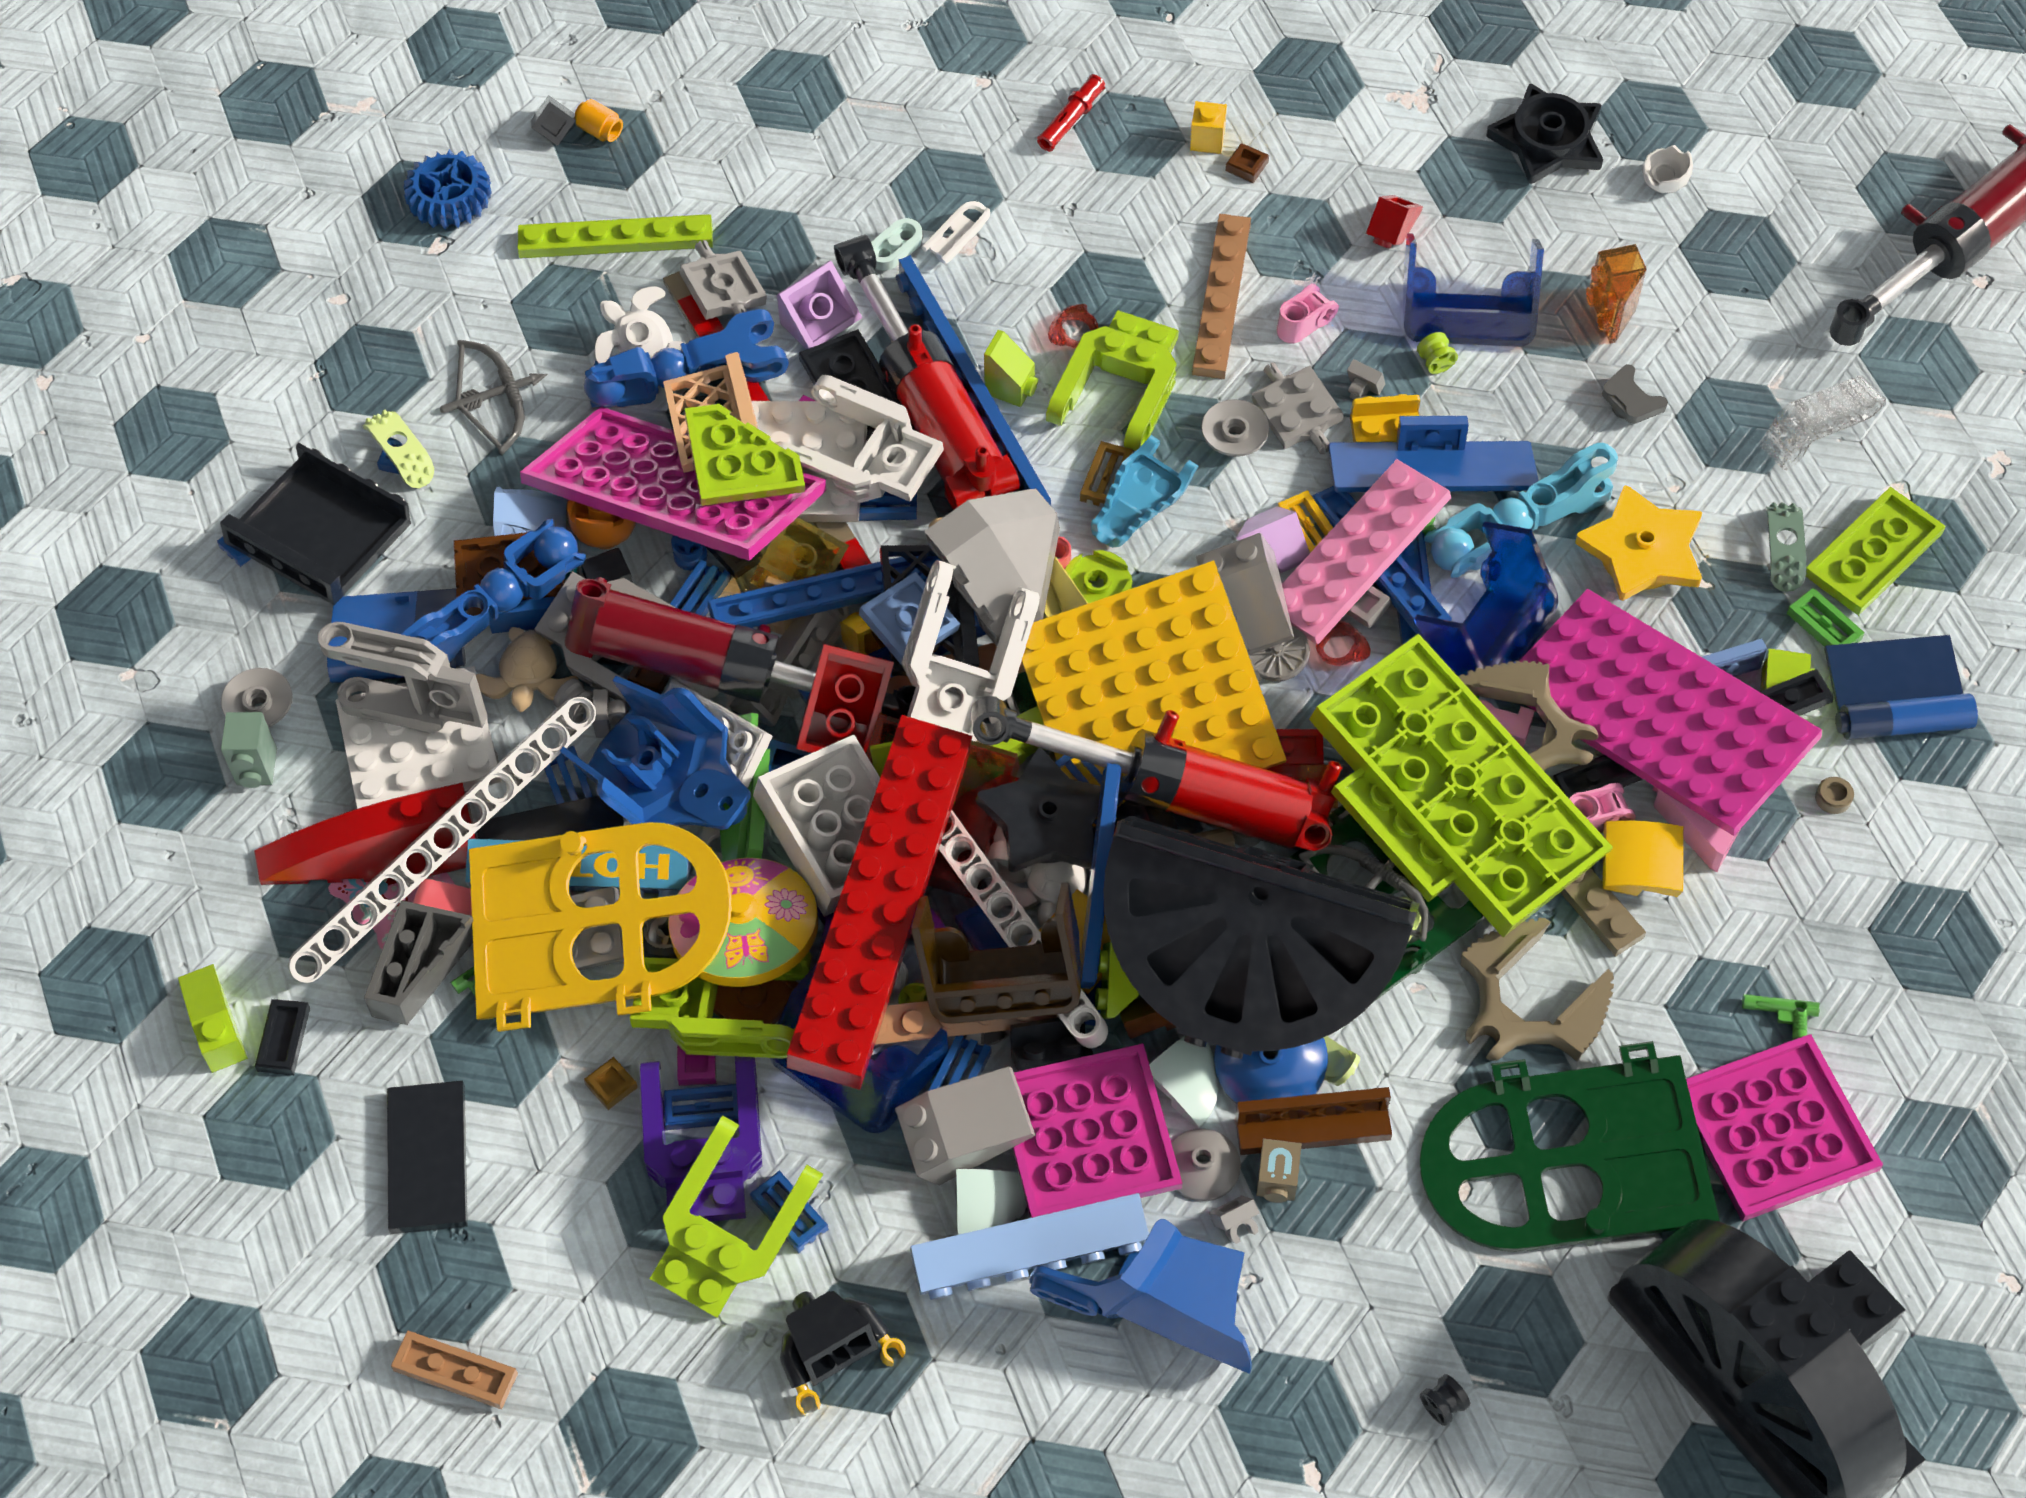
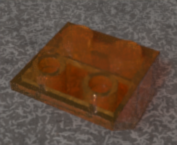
M1636 244L1599 251L1595 266L1591 268L1592 278L1590 287L1586 289L1588 304L1594 306L1597 313L1598 327L1601 332L1605 331L1610 344L1617 342L1634 315L1647 271Z

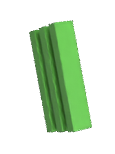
M1814 588L1790 605L1787 614L1824 647L1827 645L1858 643L1862 640L1865 633ZM1808 602L1814 605L1824 615H1820L1815 609H1813L1808 604ZM1834 623L1836 626H1838V627H1839L1844 633H1846L1849 637L1846 638V637H1845L1840 631H1838L1832 624Z

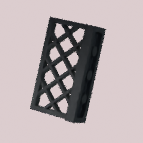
M929 545L880 546L883 592L904 580L915 568L928 577L931 569L922 562L928 556H937ZM889 557H903L910 565L902 573H899L889 564ZM951 579L947 596L950 597L947 605L948 610L957 619L960 626L958 631L934 646L932 655L942 646L953 655V660L978 668L980 662L974 609L955 588ZM889 651L890 661L894 662L891 676H907L903 666L899 664V661Z

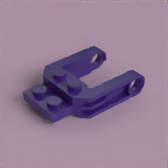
M735 1056L739 1137L731 1138L722 1157L690 1210L692 1215L701 1216L710 1222L746 1218L744 1182L747 1179H751L763 1166L755 1057ZM660 1061L640 1063L644 1163L648 1177L660 1187L666 1188L668 1208L708 1138L674 1141L666 1145L664 1101L659 1072L661 1064Z

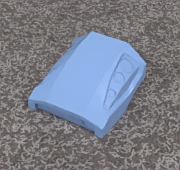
M496 487L493 509L494 536L535 531L548 519H554V527L566 529L568 500L549 492Z

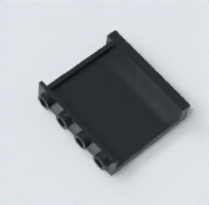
M298 443L296 445L298 460L240 519L228 514L220 522L224 542L228 546L330 604L335 605L410 526L408 503L400 495L391 494L380 488L373 480L364 479L353 473L346 465L331 461L319 450L310 449Z

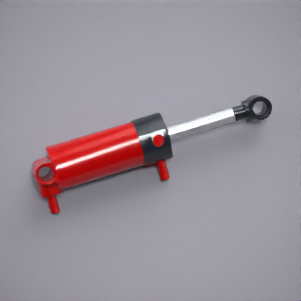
M864 234L835 244L834 254L844 276L850 275L851 278L858 280L892 342L880 356L879 367L897 401L906 407L910 422L915 431L943 442L944 450L934 466L945 484V496L952 509L955 510L967 500L1006 494L1019 489V478L1007 454L1002 456L960 381L955 367L938 336L931 331H923L916 324L911 325L907 330L875 272L876 255L868 236Z
M995 696L981 697L972 706V730L975 738L985 745H995L1001 742L1007 743L1011 738L1102 767H1106L1107 763L1120 765L1122 768L1118 795L1121 800L1161 812L1167 811L1288 849L1297 846L1307 850L1318 851L1327 847L1331 842L1332 832L1327 816L1336 800L1331 791L1342 770V766L1338 762L1330 761L1320 781L1307 777L1305 782L1186 745L1185 741L1171 737L1179 719L1178 713L1173 710L1165 712L1157 733L1144 729L1139 730L1133 737L1128 750L1125 751L1018 718L1015 710L1008 709L1006 704ZM995 717L998 719V721L992 724H986L982 722L985 718Z

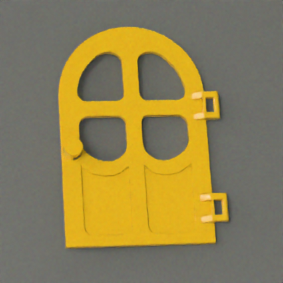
M649 822L578 833L569 831L564 835L469 849L476 1019L496 1018L498 1032L531 1028V1013L616 1002L618 1016L651 1011L652 996L677 990L702 973L719 952L728 932L732 911V897L728 877L722 863L703 840L693 833L671 824ZM655 845L675 850L683 855L695 868L697 878L694 888L685 894L643 899L640 894L638 854L641 849L646 846ZM584 846H587L583 854L579 856H572L578 854L580 851H582ZM615 853L618 858L620 896L618 901L614 904L589 908L577 906L569 894V881L576 865L584 857L591 854ZM687 913L696 915L700 924L699 935L688 952L671 966L661 971L648 972L644 965L642 934L644 922L648 919ZM619 924L622 929L623 971L614 978L602 980L587 979L579 972L573 961L572 947L575 939L587 928ZM641 998V1005L626 1007V1000ZM521 1015L520 1022L506 1023V1016Z

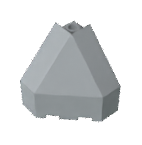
M1036 488L967 500L924 531L929 547L942 562L956 566L952 574L954 586L974 609L979 626L996 646L1001 636L1011 600L1018 588L1021 587L1039 594V604L1034 622L1043 619L1060 526L1057 513Z

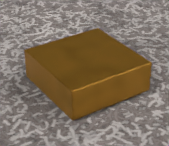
M614 1056L584 1078L585 1085L607 1110H610L638 1088L637 1082Z

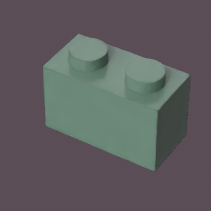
M226 712L221 751L236 785H242L247 788L272 785L277 747L263 713Z

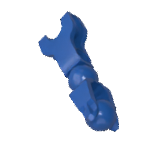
M756 309L736 314L730 319L726 328L720 332L695 338L686 344L681 343V351L675 348H663L655 352L652 358H650L649 353L645 352L643 348L636 347L612 356L606 362L594 365L585 371L584 391L591 400L590 404L592 407H626L649 404L656 399V394H659L658 386L664 388L663 381L727 365L725 355L739 353L746 381L755 383L784 374L788 368L789 361L783 349L778 346L760 347L755 345L768 339L774 329V321L771 314L765 309Z
M554 519L545 520L535 531H529L505 548L504 568H496L487 572L481 580L480 586L476 584L474 590L461 594L441 610L424 615L407 628L402 635L428 640L447 654L450 663L463 646L486 629L492 618L494 620L498 618V612H508L515 609L521 602L523 595L525 597L529 596L534 600L543 598L565 579V575L584 563L586 554L578 553V543L570 531L563 527H554ZM533 550L538 562L549 569L537 578L527 575V571L524 568H519L516 565ZM471 607H478L483 610L481 614L476 616L465 613Z

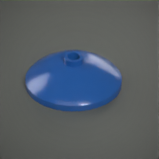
M1324 1038L1298 1047L1276 1050L1278 1055L1273 1060L1266 1059L1263 1055L1264 1051H1253L1251 1056L1244 1054L1243 1058L1239 1059L1221 1053V1046L1216 1045L1214 1062L1217 1078L1225 1093L1236 1104L1242 1101L1317 1094L1324 1082L1328 1066V1053Z

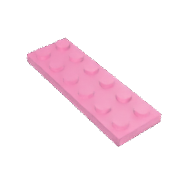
M1396 459L1282 583L1291 625L1305 634L1306 638L1318 645L1451 499L1450 491Z

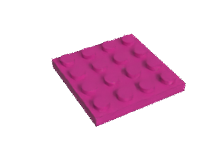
M1811 1034L1686 1079L1701 1144L1742 1222L1880 1171L1883 1166L1882 1161Z
M1144 1044L1014 1072L1035 1133L1034 1137L1013 1147L1030 1218L1139 1193L1140 1198L1182 1189V1179Z

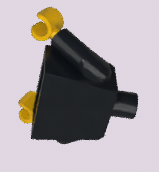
M808 1291L798 1294L792 1303L795 1311L787 1315L785 1319L789 1331L782 1337L780 1361L791 1388H796L797 1390L796 1406L804 1416L806 1415L801 1407V1402L804 1398H814L818 1410L821 1406L819 1396L813 1390H809L807 1382L810 1381L814 1387L878 1349L876 1341L882 1346L880 1359L886 1366L892 1367L894 1364L892 1358L886 1352L888 1348L898 1350L902 1358L905 1355L904 1343L900 1339L888 1336L887 1333L890 1330L870 1304L852 1298L843 1299L835 1291H828L816 1299Z

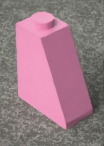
M1654 786L1652 790L1657 792L1653 805L1654 808L1669 824L1684 826L1683 839L1710 869L1718 872L1739 831L1735 836L1729 834Z

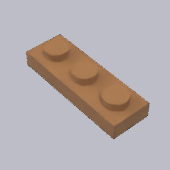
M407 1331L391 1364L394 1372L501 1410L518 1375L516 1368L411 1331Z

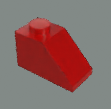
M1396 195L1380 196L1365 234L1373 236L1372 242L1385 248H1391L1392 244H1403L1419 217L1423 206Z

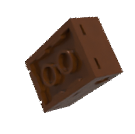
M526 533L454 540L456 598L469 590H474L476 584L480 586L481 580L487 572L496 568H504L505 548ZM534 550L516 564L519 568H524L527 571V575L533 578H537L549 570L538 562L534 555ZM565 579L543 598L556 597L564 585ZM523 595V598H522V600L533 599V598H531V597H529V596H528V597H525L524 595ZM471 607L465 613L476 616L481 614L483 610L478 607Z

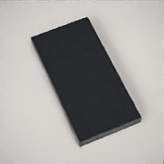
M859 329L799 352V360L814 385L821 375H829L901 405L894 396L881 372L877 359ZM867 426L866 443L876 428Z
M598 795L491 818L477 830L478 839L525 841L564 835L569 831L578 833L624 826L623 816L607 805Z
M463 1080L387 1088L388 1230L390 1234L467 1227L465 1085Z

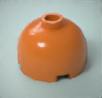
M572 500L568 501L567 514L571 530L580 542L599 549L613 548L627 540L636 526L634 521L623 519Z

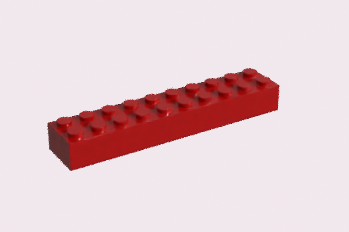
M901 715L787 1052V1068L858 1090L861 1089L912 933L911 928L919 899L924 896L970 756L972 735Z

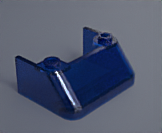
M1407 233L1403 276V327L1409 339L1421 342L1430 334L1442 332L1447 336L1449 344L1522 347L1533 341L1537 332L1544 248L1539 239H1532L1529 271H1513L1509 273L1502 281L1501 296L1436 293V278L1433 272L1426 267L1415 266L1417 242L1413 233Z
M1485 521L1482 529L1492 550L1480 568V575L1486 591L1464 622L1458 623L1418 614L1415 616L1414 621L1421 637L1458 677L1461 674L1468 675L1470 670L1475 672L1476 668L1485 669V666L1493 667L1495 664L1500 665L1501 663L1508 664L1511 661L1513 663L1520 661L1554 616L1558 607V593L1532 529Z
M817 963L791 992L777 1024L785 1025L792 1029L796 1028ZM940 1028L918 1055L906 1047L891 1046L885 1049L875 1061L870 1058L860 1090L787 1068V1058H770V1061L776 1068L865 1131L881 1133L890 1128L898 1118L895 1108L914 1099L941 1067L948 1053L947 1031Z

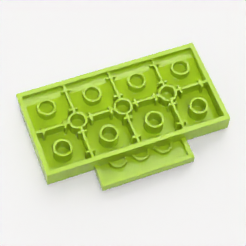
M1417 634L1319 704L1309 718L1311 723L1354 770L1352 774L1334 786L1331 793L1428 902L1452 883H1455L1503 938L1613 849V846L1420 634Z

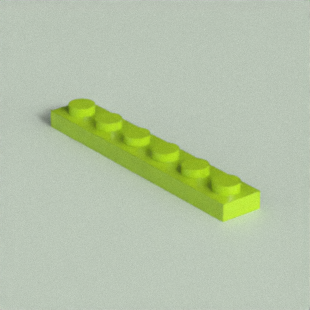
M711 214L518 225L519 258L695 249V245L699 241L703 243V240L708 242L710 248H713Z

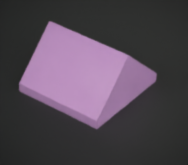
M832 261L826 262L777 294L780 324L805 349L827 342L863 318Z

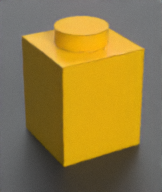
M1195 101L1191 125L1190 151L1222 153L1227 104Z

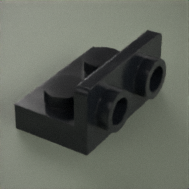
M1060 1017L1016 1023L1010 1026L1011 1058L1018 1072L1094 1055L1091 1048L1082 1046L1074 1038ZM1085 1022L1080 1027V1033L1085 1034Z

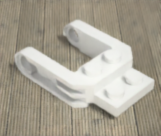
M821 375L811 389L813 398L819 404L876 428L855 459L854 467L802 445L798 448L783 441H776V444L785 450L789 448L800 456L802 472L826 479V490L856 503L882 497L885 491L910 502L943 452V442L914 431L906 407L832 376Z
M936 560L929 572L901 662L912 686L916 687L907 716L972 735V742L976 743L977 739L974 736L971 721L972 706L981 697L995 696L1004 701L1011 696L1038 609L1039 594L1021 587L1016 590L1009 606L989 672L943 656L932 655L950 598L946 595L952 579L953 569L956 568L955 565Z

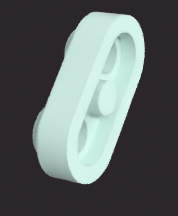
M910 218L899 219L871 242L877 261L875 269L887 271L895 268L899 264V259L909 256L921 245L923 240L922 227L916 220Z

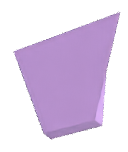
M1278 506L1247 519L1236 539L1241 540L1261 533L1275 553L1280 574L1299 566L1310 554L1297 513Z

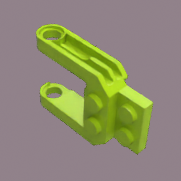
M1117 310L1109 327L1104 326L1083 334L1050 399L1046 412V421L1062 426L1068 411L1073 410L1094 367L1098 366L1103 371L1148 384L1128 425L1124 438V447L1133 449V451L1139 449L1150 437L1175 386V369L1177 364L1171 352L1178 340L1179 330Z
M809 951L790 971L773 980L796 981L806 978L810 971L811 952ZM644 957V965L648 972H657L671 966L679 959ZM696 977L677 990L652 996L651 1011L630 1015L632 1028L669 1029L671 1038L686 1054L787 1058V1052L795 1028L792 1029L785 1025L764 1024L763 1020L712 1018L718 985L707 982L699 977ZM641 998L634 999L632 1006L641 1005Z
M723 1115L663 1215L669 1246L649 1278L718 1318L738 1283L765 1276L823 1176V1173L806 1164L757 1250H752L746 1242L707 1219L692 1215L690 1210L739 1127V1124Z

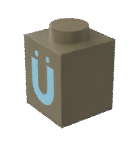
M1263 1138L1256 1196H1262L1266 1200L1275 1203H1282L1287 1200L1295 1201L1302 1143Z

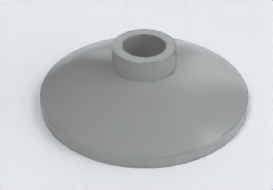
M1225 400L1215 404L1206 412L1202 421V434L1206 443L1215 451L1227 456H1245L1256 452L1264 445L1269 434V422L1264 412L1256 405L1244 400Z
M268 668L249 669L233 677L225 686L221 695V708L225 717L226 712H262L268 727H271L282 720L288 713L292 704V690L287 679L277 671ZM258 703H264L259 707H255V705Z
M1193 1129L1182 1133L1171 1143L1183 1183L1182 1189L1176 1190L1180 1195L1195 1201H1212L1226 1195L1237 1183L1241 1169L1240 1156L1234 1144L1223 1134L1210 1129ZM1199 1155H1205L1209 1157L1210 1161L1206 1164H1201L1196 1158Z

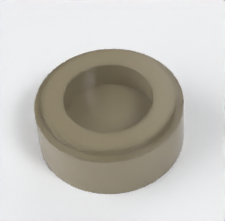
M1828 777L1822 780L1815 794L1818 806L1831 814H1840L1848 810L1854 798V790L1851 784L1840 777Z

